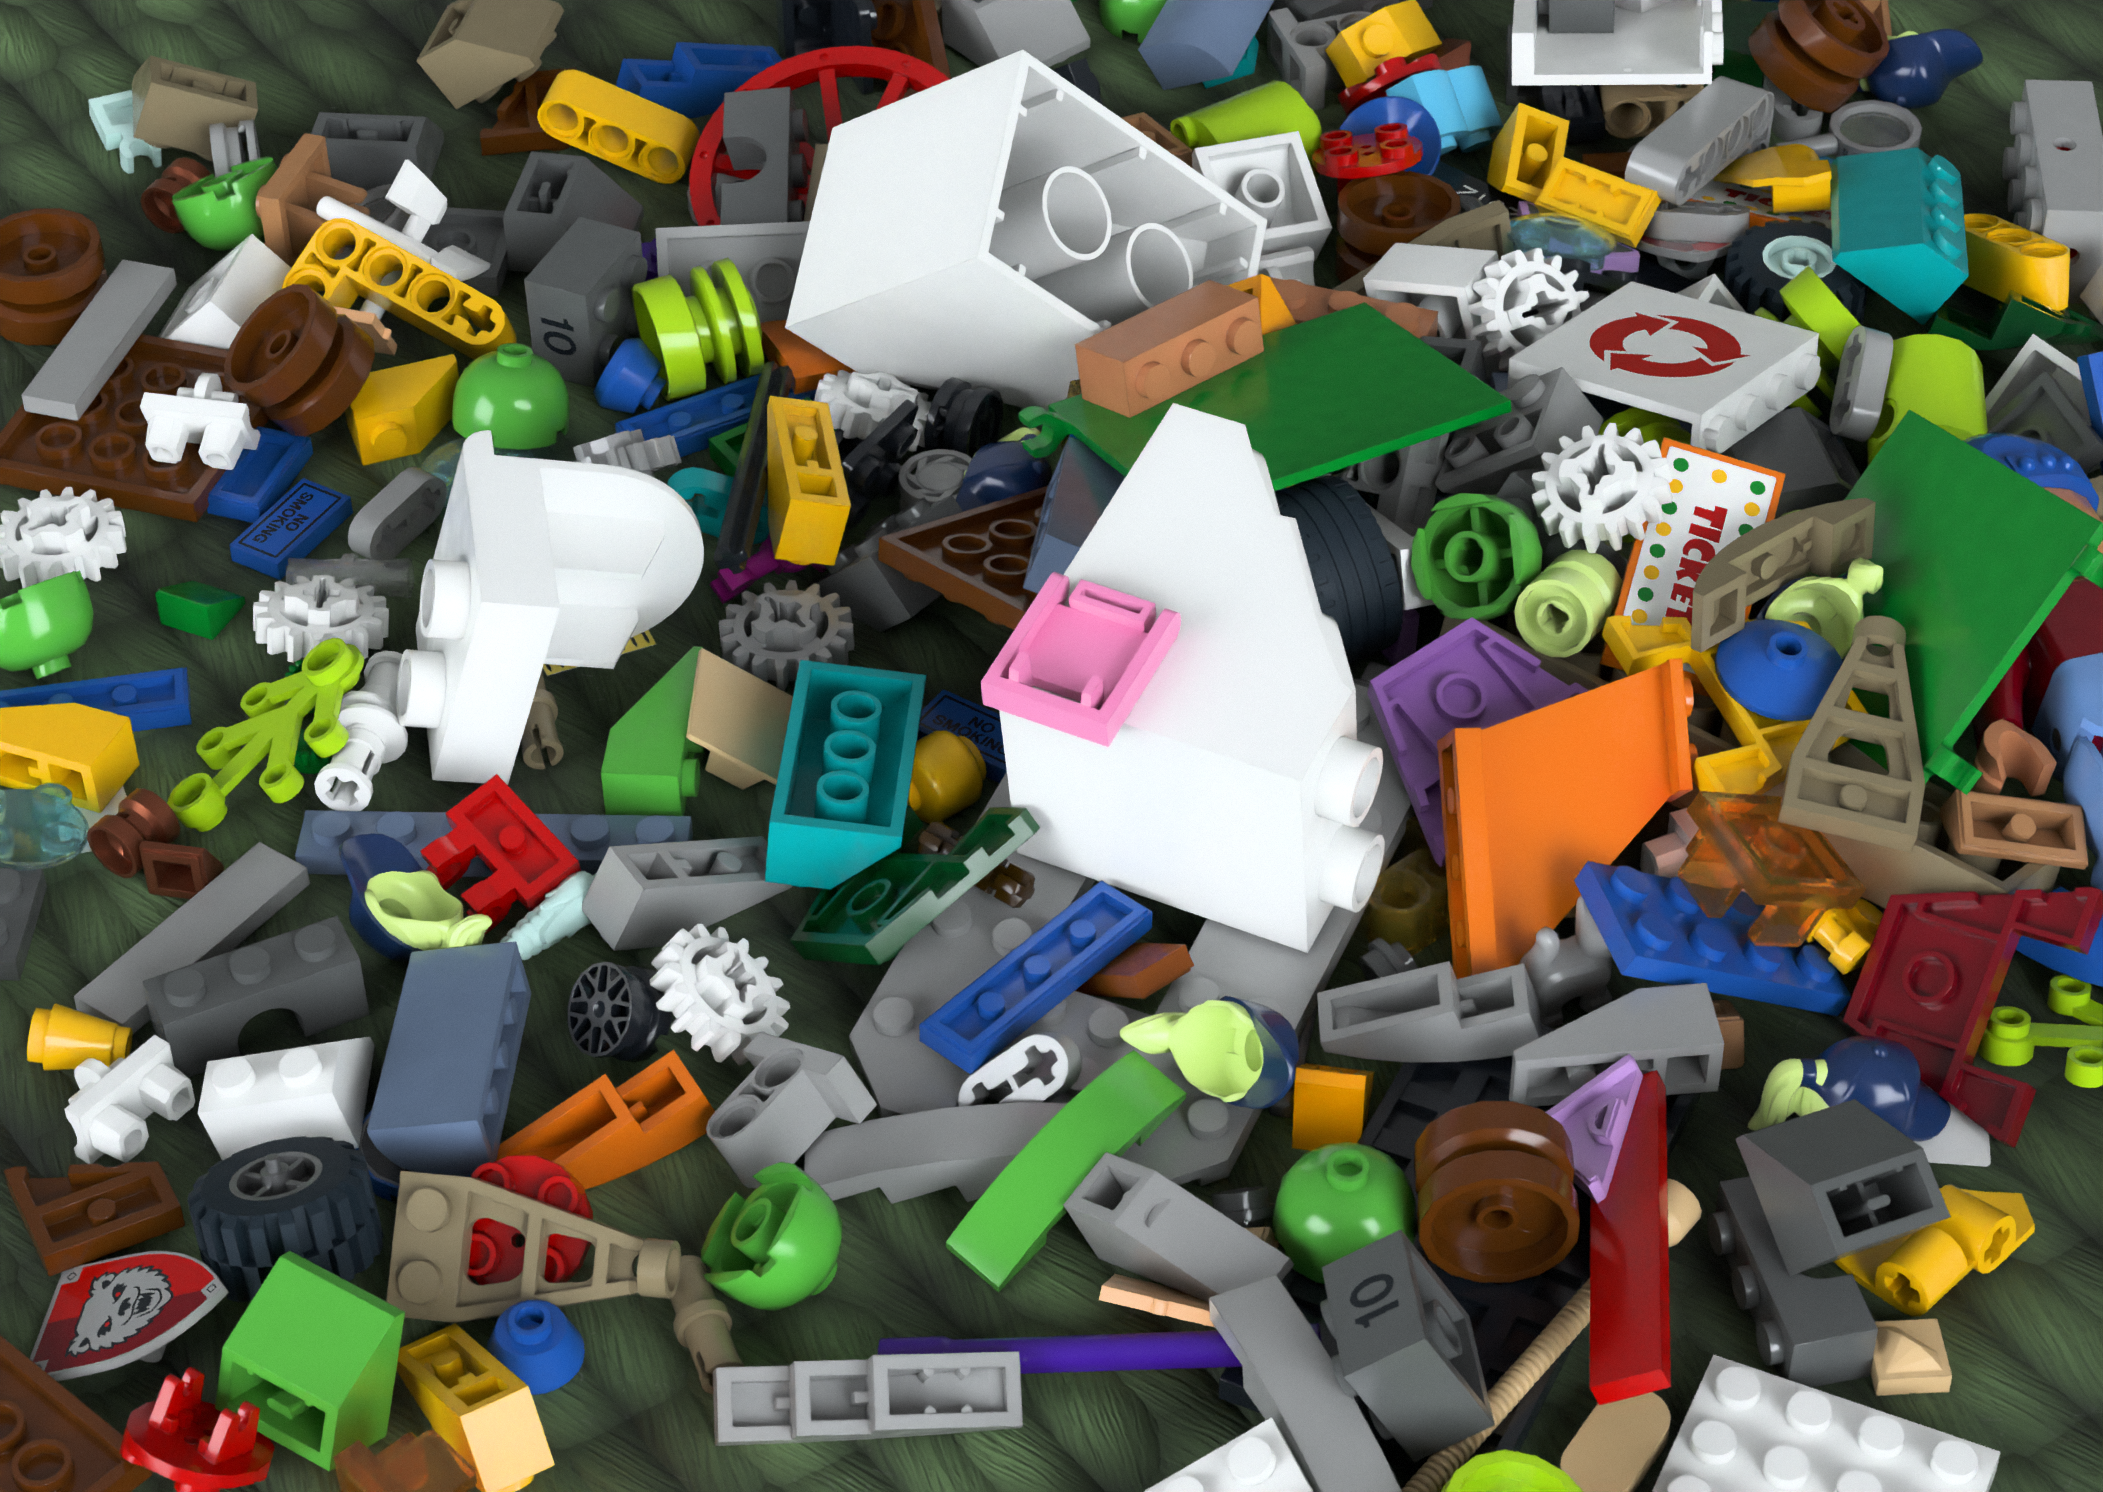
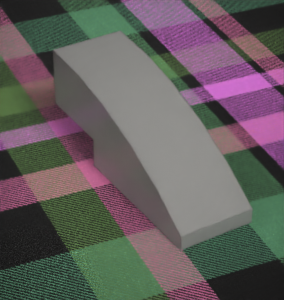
M1450 961L1317 993L1320 1043L1324 1052L1362 1059L1408 1063L1461 1062L1511 1056L1514 1050L1542 1037L1538 998L1524 963L1457 979Z

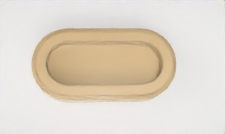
M1654 1392L1603 1405L1597 1403L1563 1452L1560 1469L1566 1472L1583 1492H1635L1667 1444L1671 1421L1668 1406Z

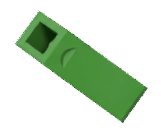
M693 646L610 729L601 769L605 815L684 816L687 797L698 796L700 763L699 759L695 758V754L705 753L706 748L686 738L698 652L703 647Z

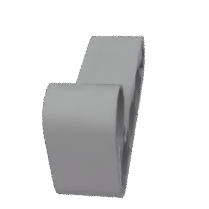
M1724 76L1717 77L1712 81V84L1706 86L1637 144L1627 163L1625 181L1657 191L1659 198L1679 206L1684 204L1731 162L1747 154L1769 147L1775 106L1774 93Z

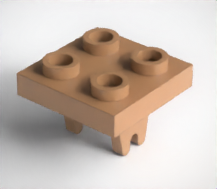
M304 133L291 152L283 157L279 168L267 184L261 186L256 197L255 208L257 216L262 220L265 237L264 244L291 268L317 229L327 222V220L319 217L316 212L318 202L324 196H330L368 216L370 215V210L367 207L357 205L361 204L368 194L365 189L331 178L325 136ZM347 245L342 247L336 254H341Z

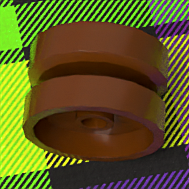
M1780 0L1777 5L1778 10L1768 12L1753 29L1748 39L1751 55L1761 71L1777 88L1796 102L1812 110L1825 113L1835 112L1843 106L1856 92L1860 82L1859 79L1870 76L1887 57L1890 49L1886 32L1876 17L1859 0Z
M1399 171L1377 177L1356 178L1348 182L1338 193L1337 231L1339 235L1336 237V276L1343 283L1379 261L1395 243H1409L1446 219L1459 215L1460 196L1451 185L1436 177L1413 171Z
M36 208L14 213L0 220V335L7 340L24 345H55L61 343L109 278L104 267L105 257L101 237L95 223L80 213L61 208Z
M293 284L275 292L266 299L242 324L230 345L224 363V381L231 390L252 406L263 407L266 415L290 435L305 437L328 426L357 397L370 374L375 357L374 340L349 317L337 314L336 309L329 301L310 286Z
M1480 1101L1451 1109L1427 1125L1415 1143L1414 1177L1415 1191L1418 1195L1417 1220L1419 1242L1431 1262L1450 1275L1475 1282H1514L1540 1275L1566 1258L1578 1241L1580 1217L1577 1192L1573 1186L1575 1170L1572 1143L1562 1124L1542 1109L1518 1102Z

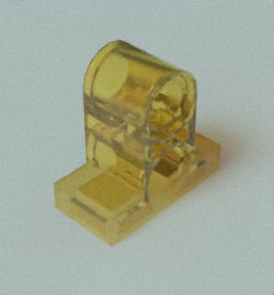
M1416 815L1406 821L1404 858L1381 872L1378 876L1375 887L1369 897L1367 927L1369 943L1377 937L1382 938L1389 945L1397 941L1406 948L1410 955L1420 952L1450 932L1446 865L1440 868L1434 861Z

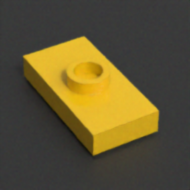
M1560 156L1534 204L1541 213L1636 248L1662 199L1659 198L1657 191L1626 182L1625 179Z

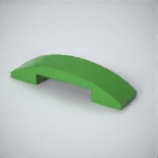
M1135 1050L1131 1051L1089 1083L1029 1141L959 1223L946 1241V1248L999 1293L1046 1244L1047 1232L1067 1213L1063 1204L1102 1156L1107 1152L1121 1157L1134 1142L1141 1146L1186 1099L1187 1093Z

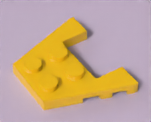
M1615 615L1607 617L1602 636L1627 676L1661 665L1668 659H1682L1683 664H1690L1742 745L1740 748L1695 759L1691 772L1692 779L1717 819L1728 817L1785 781L1792 753L1811 719L1804 721L1771 719L1754 713L1736 702L1725 691L1716 674L1715 657L1720 642L1701 653L1692 649V626L1687 618L1662 617L1660 626L1631 625V616ZM1745 619V623L1754 621L1751 619ZM1788 621L1812 630L1807 621ZM1851 689L1845 709L1868 714ZM1839 737L1831 751L1851 738Z

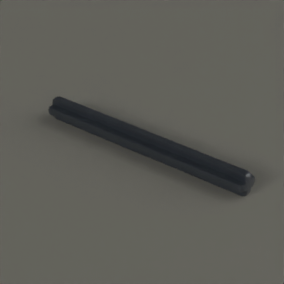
M775 361L764 364L762 374L758 380L714 555L715 565L719 569L729 568L733 574L740 573L746 568L768 483L767 405L769 397L788 398L793 379L791 368L788 365L779 367Z

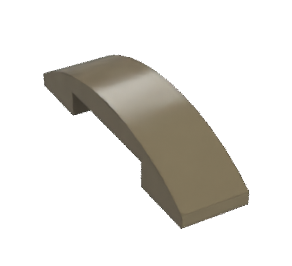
M1858 498L1802 509L1766 522L1724 547L1702 570L1693 590L1691 648L1701 653L1745 628L1746 607L1775 592L1792 579L1800 578L1809 572L1820 577L1829 576L1836 578L1848 571L1853 560L1860 557L1867 560L1871 559L1876 502L1868 498Z

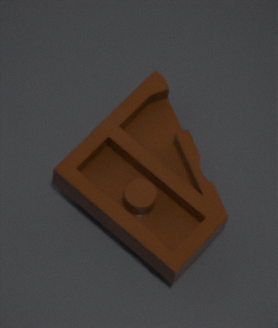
M576 67L536 71L527 79L521 82L517 81L513 86L514 92L506 97L497 108L498 121L492 129L483 128L479 133L482 156L545 149L561 151L573 147L548 135L540 127L537 116L538 110L557 75L565 70H577Z
M130 1162L115 1167H104L99 1164L69 1165L68 1177L30 1178L27 1166H17L3 1170L10 1194L49 1277L185 1226L181 1206L159 1162Z

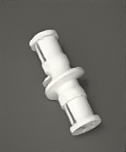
M395 651L375 653L369 658L364 670L366 682L364 687L359 691H350L343 695L338 720L348 731L349 738L345 746L332 755L330 764H327L319 771L314 783L315 793L320 801L333 810L361 811L368 806L373 794V784L371 782L373 776L379 772L382 764L397 760L406 750L408 732L405 726H400L396 704L398 672L403 655ZM336 776H337L338 779H337L336 784H335V786H334V788H333V791L331 792L330 789L332 788L333 783H334V781H335V779H336Z

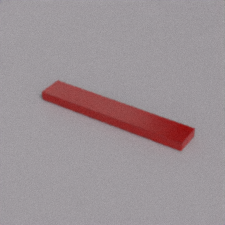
M1657 1070L1642 1074L1643 1078L1606 1198L1598 1204L1590 1198V1389L1599 1405L1671 1387L1666 1087Z

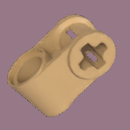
M1675 84L1599 85L1601 108L1606 120L1605 129L1609 134L1617 138L1629 139L1647 136L1702 91L1704 84H1680V88H1676Z

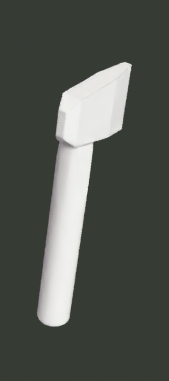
M405 160L385 198L410 215L401 233L422 242L430 225L440 223L447 210V198L411 161ZM403 271L388 273L380 285L390 286L396 283L401 278ZM365 299L360 311L375 313L380 320L385 309Z
M324 196L318 202L316 212L319 217L327 221L334 218L351 220L461 282L474 278L490 269V263L454 245L446 247L438 253L423 243L330 196Z

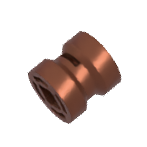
M184 157L173 161L163 171L161 179H156L142 193L141 206L146 217L156 227L165 232L174 234L184 231L185 229L174 210L172 196L184 187L211 175V173L202 164L193 159Z
M136 788L119 803L116 815H105L88 830L87 839L94 855L104 867L122 878H132L143 868L139 850L142 840L171 844L180 835V825L173 810L161 797L145 788Z

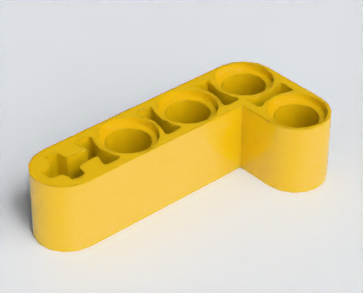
M345 218L331 219L317 229L282 284V289L293 284H304L310 286L315 291H324L323 297L332 306L347 309L351 308L358 295L474 360L488 352L497 351L500 345L508 343L517 344L516 332L502 307L494 299ZM356 245L349 257L340 260L334 259L336 253L342 247ZM403 271L401 278L396 283L390 286L380 285L388 273ZM439 297L450 298L448 304L442 310L427 312L429 305ZM469 317L473 321L474 325L483 329L478 334L475 333L472 326L468 322Z

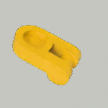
M1855 898L1853 901L1836 899L1829 903L1819 899L1802 913L1795 922L1793 929L1807 942L1816 940L1830 953L1828 961L1844 975L1864 966L1883 913L1873 904L1861 898Z

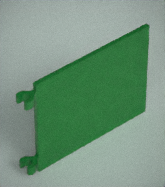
M1364 302L1262 335L1264 352L1131 418L1082 399V394L1048 404L1049 411L1041 406H1029L1018 415L1019 420L1029 429L1043 425L1042 431L1037 437L1022 442L1023 449L1033 457L1042 458L1052 454L1060 442L1067 435L1072 434L1126 478L1173 403L1244 424L1251 448L1263 454L1273 489L1277 491L1512 412L1510 399Z
M1909 409L1844 500L1868 498L1876 502L1872 558L1869 560L1883 568L1884 581L1882 587L1874 595L1868 592L1863 595V618L1869 616L1889 617L1899 622L1906 631L1907 637L1904 650L1925 784L1932 775L1936 774L1967 795L1983 773L1955 754L1953 746L2073 580L2078 576H2083L2103 589V554L2097 550L2103 540V523ZM1871 644V645H1874V646L1885 647V646L1880 645V644ZM1852 688L1868 714L1889 719L1888 695ZM1852 738L1848 740L1849 743L1888 771L1886 751L1882 745Z

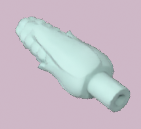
M579 871L565 878L555 889L546 893L545 900L528 912L524 919L519 920L516 927L511 928L507 936L501 939L500 943L516 941L521 959L528 960L532 956L538 955L542 950L559 943L565 936L570 938L581 928L591 924L592 922L582 911V902L596 873L591 875L586 871Z

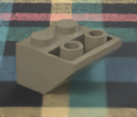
M457 0L445 9L419 55L417 63L456 109L473 100L483 103L493 97L504 83L513 78L521 82L540 68L542 65L540 57L544 49L556 38L557 33L554 30L565 10L558 2L551 0Z
M151 55L135 73L132 81L133 137L142 139L147 144L157 148L174 147L194 152L209 161H213L209 124L224 123L227 128L238 127L239 121L255 120L258 111L256 82ZM242 142L245 150L247 142Z

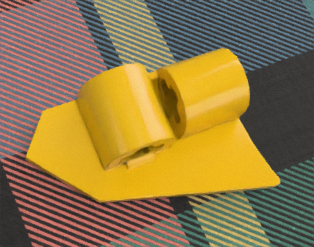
M1790 144L1775 146L1747 154L1731 162L1714 177L1716 182H1730L1750 187L1771 186L1773 213L1830 210L1831 168L1829 161L1820 160L1815 151L1806 145Z
M1945 1185L1940 1188V1191L1951 1217L1900 1239L1833 1262L1848 1275L1852 1274L1855 1281L1900 1312L1910 1316H1922L1972 1269L1982 1274L1990 1273L2035 1232V1224L2022 1193L1985 1192L1959 1189L1953 1185Z

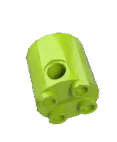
M1271 81L1171 121V134L1192 150L1194 148L1299 131L1315 180L1319 177V174L1313 169L1312 156L1314 151L1320 148L1319 137L1322 135L1320 122L1315 112L1307 105L1299 92L1286 82Z
M1914 334L1893 340V354L1881 414L1874 432L1866 440L1868 466L1909 409L1962 441L1975 435L1988 433L1983 368L1975 350L1958 339L1940 334Z

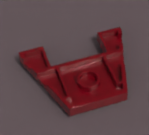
M2075 887L2074 892L2045 893L2042 889L2016 890L2015 894L1979 895L1975 891L1890 895L1843 1021L1862 1036L1886 1038L1890 1041L1899 1042L1909 1048L1919 1062L1921 1081L1998 1141L2005 1146L2015 1149L2037 1090L2028 1083L1972 1066L2020 937L2026 936L2088 955L2103 915V891L2094 887Z

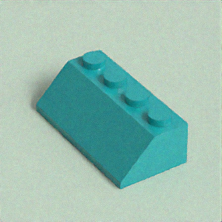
M1918 147L1837 157L1830 164L1832 261L1921 325H1924L1969 276L1962 184L1959 171L1944 157L1935 155L1932 158Z
M800 660L769 821L765 882L788 884L795 887L832 889L901 848L926 675Z

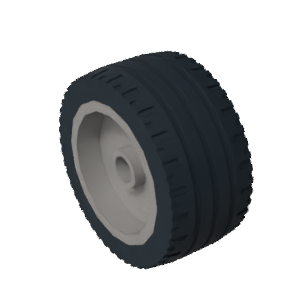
M1336 475L1310 479L1276 491L1275 496L1280 514L1296 518L1321 612L1333 617L1337 622L1348 663L1352 664L1373 656L1393 645L1398 640V637H1400L1401 625L1403 624V603L1401 600L1400 583L1386 539L1365 500L1361 498L1358 491L1352 485Z

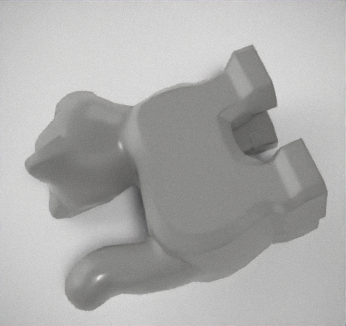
M1582 896L1576 901L1575 935L1559 940L1558 934L1549 927H1543L1536 933V942L1533 947L1524 954L1519 964L1524 963L1537 995L1541 1024L1551 1028L1563 1024L1561 1008L1573 998L1579 996V1006L1588 1013L1612 1001V996L1606 987L1612 972V955Z

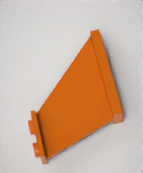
M1668 659L1661 665L1481 730V727L1454 728L1437 741L1453 971L1457 979L1518 965L1524 954L1536 942V933L1539 929L1549 927L1554 930L1576 905V901L1581 894L1574 880L1586 862L1591 861L1611 865L1665 802H1673L1693 790L1692 783L1694 781L1691 772L1695 759L1698 758V751L1694 743H1689L1687 718L1692 713L1694 696L1691 681L1688 678H1684L1682 659Z

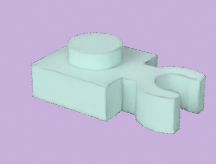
M132 90L88 99L89 115L106 151L119 148L120 165L126 173H134V157L138 155L148 156L155 167L162 165L161 148L151 146L144 140L133 137Z

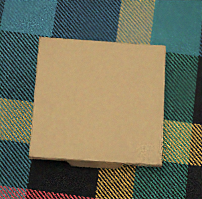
M701 648L698 652L686 738L710 751L705 770L742 790L764 779L776 785L793 696Z

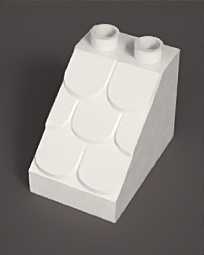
M1020 50L832 128L785 328L861 374H873L880 371L897 376L896 379L901 383L930 390H938L946 380L953 377L971 383L973 390L984 386L1000 392L1003 403L1023 408L1041 406L1049 411L1048 404L1081 394L1075 344L1208 280L1229 285L1256 276L1267 220L1024 50Z
M1173 403L1065 571L1064 575L1069 577L1070 588L1063 605L1070 607L1069 597L1082 579L1155 603V622L1164 609L1179 612L1181 615L1180 631L1109 747L999 710L1011 808H1026L1040 827L1029 840L1017 849V853L1097 881L1102 880L1120 889L1308 953L1334 905L1355 913L1359 912L1367 903L1377 882L1384 856V837L1381 834L1359 828V824L1367 815L1376 795L1383 767V752L1379 747L1357 740L1356 688L1341 634L1335 619L1321 612L1296 518L1280 514L1263 454L1251 448L1244 424ZM1036 686L1032 687L1081 704L1080 701L1038 688Z

